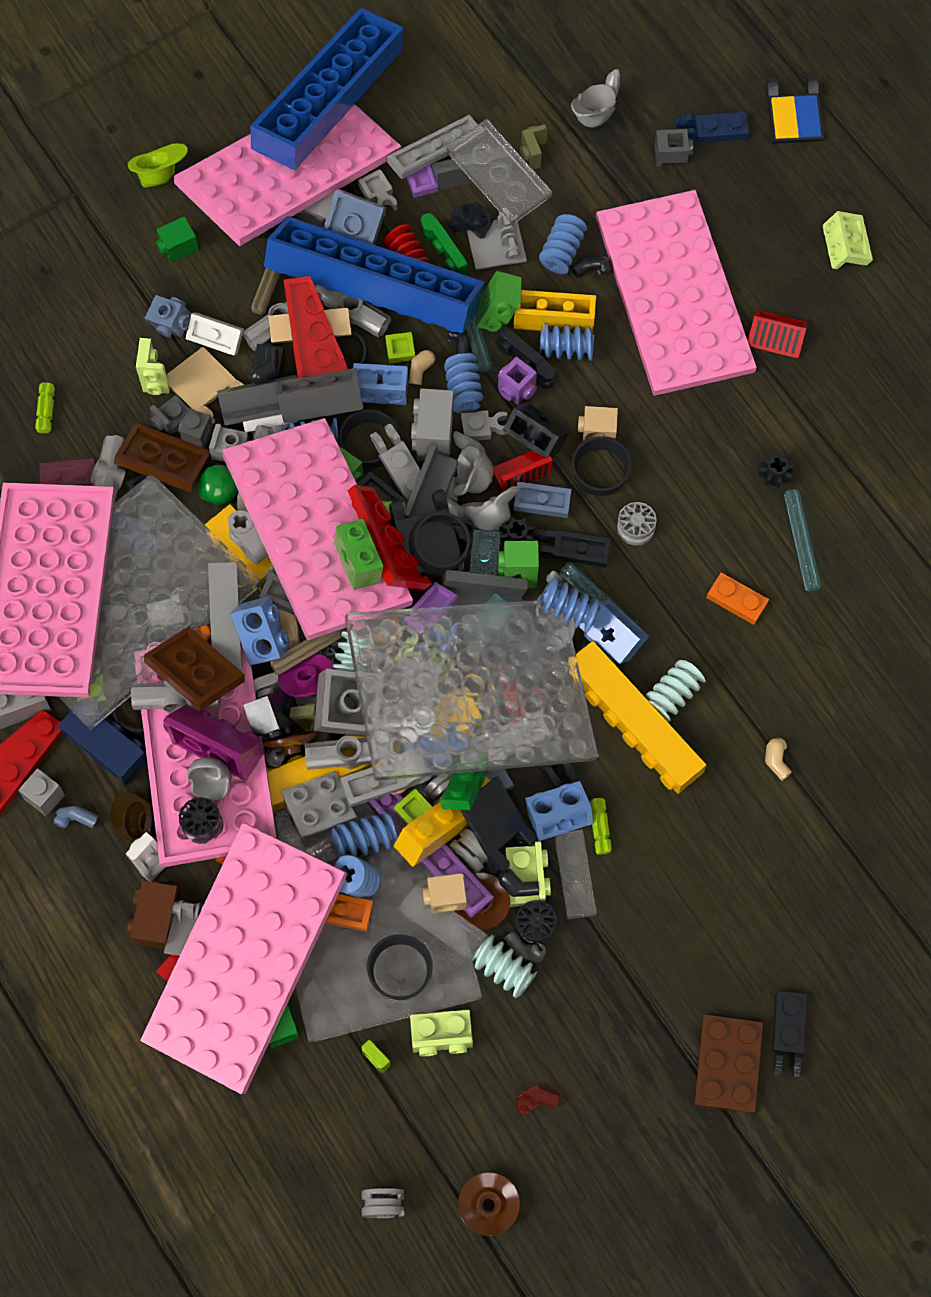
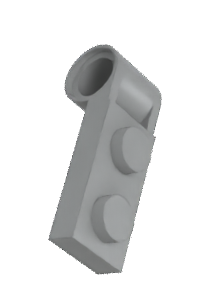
M414 749L401 754L395 760L341 777L340 783L350 808L421 784L429 780L432 775L422 749Z

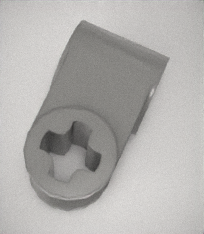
M243 510L233 512L228 518L229 537L243 551L246 557L257 565L268 556L249 513Z

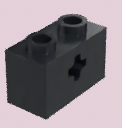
M527 402L513 409L503 428L504 432L544 458L558 454L571 431Z
M285 692L268 695L243 705L252 732L257 737L265 735L266 739L269 740L296 731L294 725H297V723L289 718L291 707H297L298 705L295 697L289 696Z

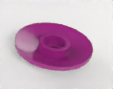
M314 654L278 675V684L280 689L289 696H312L317 694L319 673L325 669L334 668L327 657L321 654Z

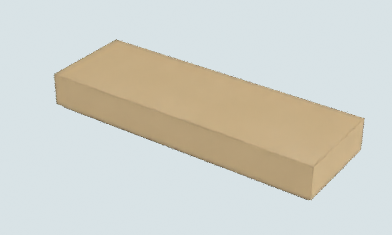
M348 308L324 310L335 337L351 336ZM289 315L268 316L271 344L292 342Z

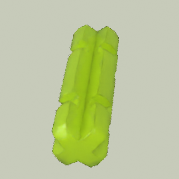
M42 382L39 385L38 418L36 419L35 428L38 433L48 434L52 426L50 421L53 415L55 388L50 382Z
M591 799L594 839L597 840L595 841L596 853L600 855L611 853V840L608 839L610 836L607 813H604L606 811L605 799Z

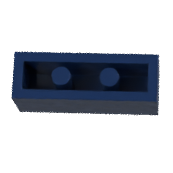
M81 700L58 724L59 729L64 736L123 785H126L146 764L147 757L144 753L146 748L137 739L133 738L130 741L123 735L125 731L115 721L112 720L108 723L103 719L102 716L104 714L97 706L92 703L88 706Z

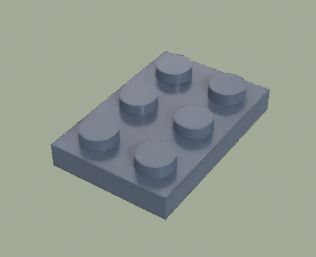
M336 189L324 228L375 245L387 207Z

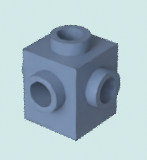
M155 295L144 319L159 334L169 338L171 335L182 338L189 326L192 313L185 307L186 303L178 298L171 297L169 300Z

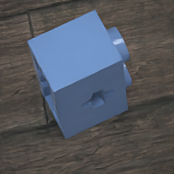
M609 599L598 602V608L601 606L599 614L591 629L584 633V636L590 642L594 641L605 650L604 653L612 662L622 664L630 661L648 639L649 635ZM582 623V624L579 626L583 631H584V626H585V624Z

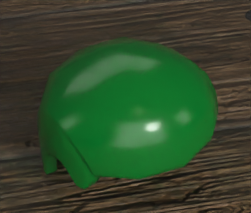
M210 466L199 477L197 490L202 501L219 506L231 503L238 496L239 491L227 466Z

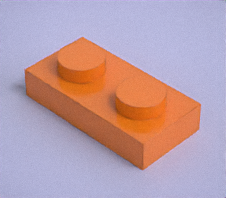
M722 572L706 597L755 625L769 601L768 598Z
M338 894L325 924L367 932L373 901Z

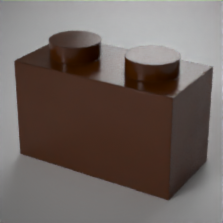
M142 881L141 889H136L133 905L137 906L134 917H130L127 926V934L130 935V939L134 944L165 949L174 917L172 913L173 904L178 902L180 898V891L177 886Z

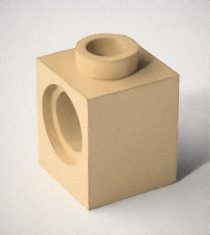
M585 406L584 416H579L578 432H583L582 442L599 436L615 439L618 408Z
M463 873L427 878L428 887H424L422 890L424 905H430L431 914L466 909L467 901Z

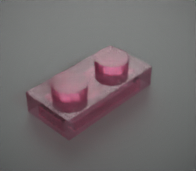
M90 458L40 463V484L93 486L91 476L96 465L95 460Z

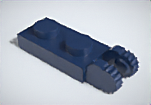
M746 112L695 116L690 114L679 116L675 120L676 127L688 128V139L697 141V143L747 139L749 136Z

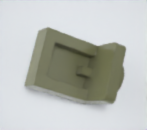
M546 125L531 126L522 131L520 153L523 161L528 162L531 170L541 168L542 153L539 145L547 142L548 129Z
M307 703L304 706L291 707L289 718L294 720L303 730L313 731L316 704ZM319 732V735L307 743L329 741L331 733Z

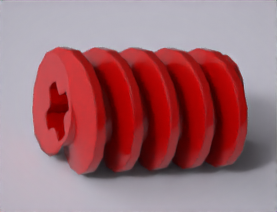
M409 224L400 225L386 235L383 241L386 249L430 263V260L424 257L425 251L420 249V242L415 241L416 235L411 232L412 227Z

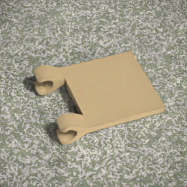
M204 347L200 348L167 374L170 389L190 409L210 415L212 424L215 423L214 415L206 406L218 397L217 391L244 385L236 380Z

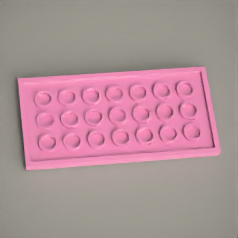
M354 104L296 170L252 150L251 134L175 175L174 184L234 242L241 246L283 222L287 216L292 217L335 192L336 189L344 187L387 162V156L400 150L401 145Z
M696 190L596 212V220L653 396L755 373L757 367Z
M325 418L223 449L222 456L307 641L412 605L413 599L408 588L387 586L382 576L380 583L353 590L335 548L334 537L336 526L359 520L348 494V490L353 485H357Z
M3 483L0 499V694L90 698L115 498L114 487Z
M240 641L242 672L245 674V682L221 697L219 708L205 709L211 714V717L219 721L225 719L231 722L236 727V730L245 734L246 731L253 732L243 705L257 699L252 665H249ZM151 650L134 653L138 683H164L165 680L144 663V654ZM141 709L159 862L162 868L227 856L242 823L277 838L265 754H263L246 782L231 774V784L228 793L224 799L214 802L223 820V827L218 837L207 841L208 843L205 844L194 843L186 837L179 824V813L181 807L187 801L198 798L191 793V782L186 780V776L191 763L199 759V757L172 743L163 722L164 718L170 713L165 712L163 709ZM260 736V737H258V738L261 740L260 742H261V745H262V741H263V740H262V736Z
M242 823L140 1041L234 1091L246 1094L348 873L248 824Z

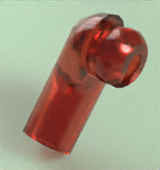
M533 1086L518 1095L515 1101L516 1109L523 1114L529 1113L540 1104L556 1109L560 1094Z

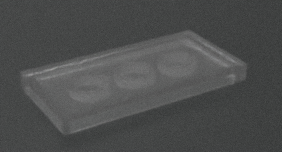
M485 119L446 147V152L511 225L552 197L553 192L488 119Z

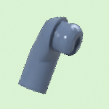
M77 805L63 807L56 811L57 816L54 818V824L58 827L66 828L70 821H78L92 828L98 815Z

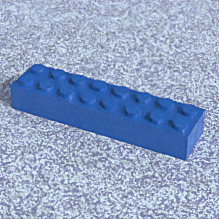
M360 8L251 125V149L296 170L402 52L404 27Z
M289 216L285 218L267 240L264 267L270 268L276 273L287 274L296 278L311 276L313 283L322 286L324 289L335 290L346 294L350 298H358L370 302L374 306L385 307L401 315H409L421 319L425 323H433L445 327L451 332L463 333L479 309L484 281Z

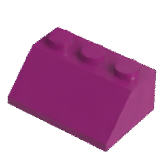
M185 704L168 714L163 720L174 745L199 758L213 757L221 760L226 764L232 775L245 782L264 754L261 740L256 735L247 731L244 734L236 730V727L231 722L225 719L219 721L211 717V714L206 709L199 711L197 708Z

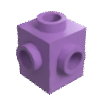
M515 357L498 374V390L506 400H512L517 405L524 399H530L537 389V372L518 357Z

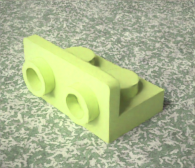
M837 211L823 224V231L833 269H839L845 262L868 265L873 260L863 215Z
M140 338L136 369L143 392L151 395L169 394L170 386L165 367L160 362H157V349H153L151 339Z
M541 841L535 842L533 847L505 848L506 858L510 863L509 868L523 882L538 881L539 895L510 896V907L522 906L528 901L533 900L545 902L546 896L551 895L550 879L544 878L543 867H548L547 849L542 850Z
M469 1010L410 1015L413 1053L419 1052V1056L423 1057L437 1055V1050H449L450 1054H460L467 1052V1048L473 1047Z

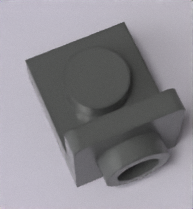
M175 395L160 408H157L155 405L149 408L152 416L150 421L158 431L163 430L171 436L178 431L181 419L188 414L190 409Z

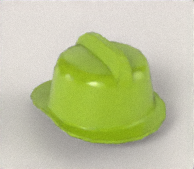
M170 144L150 153L132 158L128 162V168L137 173L143 187L148 188L161 185L172 178L175 172V163L186 156L188 148L184 144Z

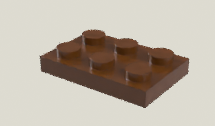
M135 423L116 453L114 464L191 492L208 463L211 454L208 449Z
M189 626L144 654V663L199 711H202L245 682V674Z
M711 1015L702 1016L694 1106L750 1114L755 1113L763 1022Z

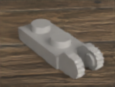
M388 424L384 428L394 445L392 448L387 450L386 445L377 432L371 434L370 438L380 454L378 455L402 497L409 501L421 470L405 443L401 442L395 428Z

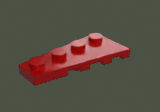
M311 276L285 279L284 288L298 378L347 370L343 354L326 317Z
M353 485L348 490L352 507L356 511L359 520L363 519L383 564L382 578L386 585L419 590L427 589L432 583L427 576L422 578L416 568L420 563L415 555H408L402 545L405 539L400 531L390 525L389 520L392 517L375 489Z
M41 710L0 744V816L17 795L18 790L29 779L62 735L58 727L60 721L44 710Z

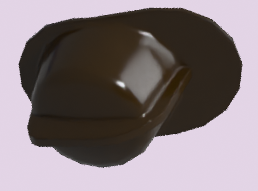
M124 791L119 793L113 801L110 814L115 832L131 843L141 838L145 833H148L154 839L157 838L153 804L133 792Z

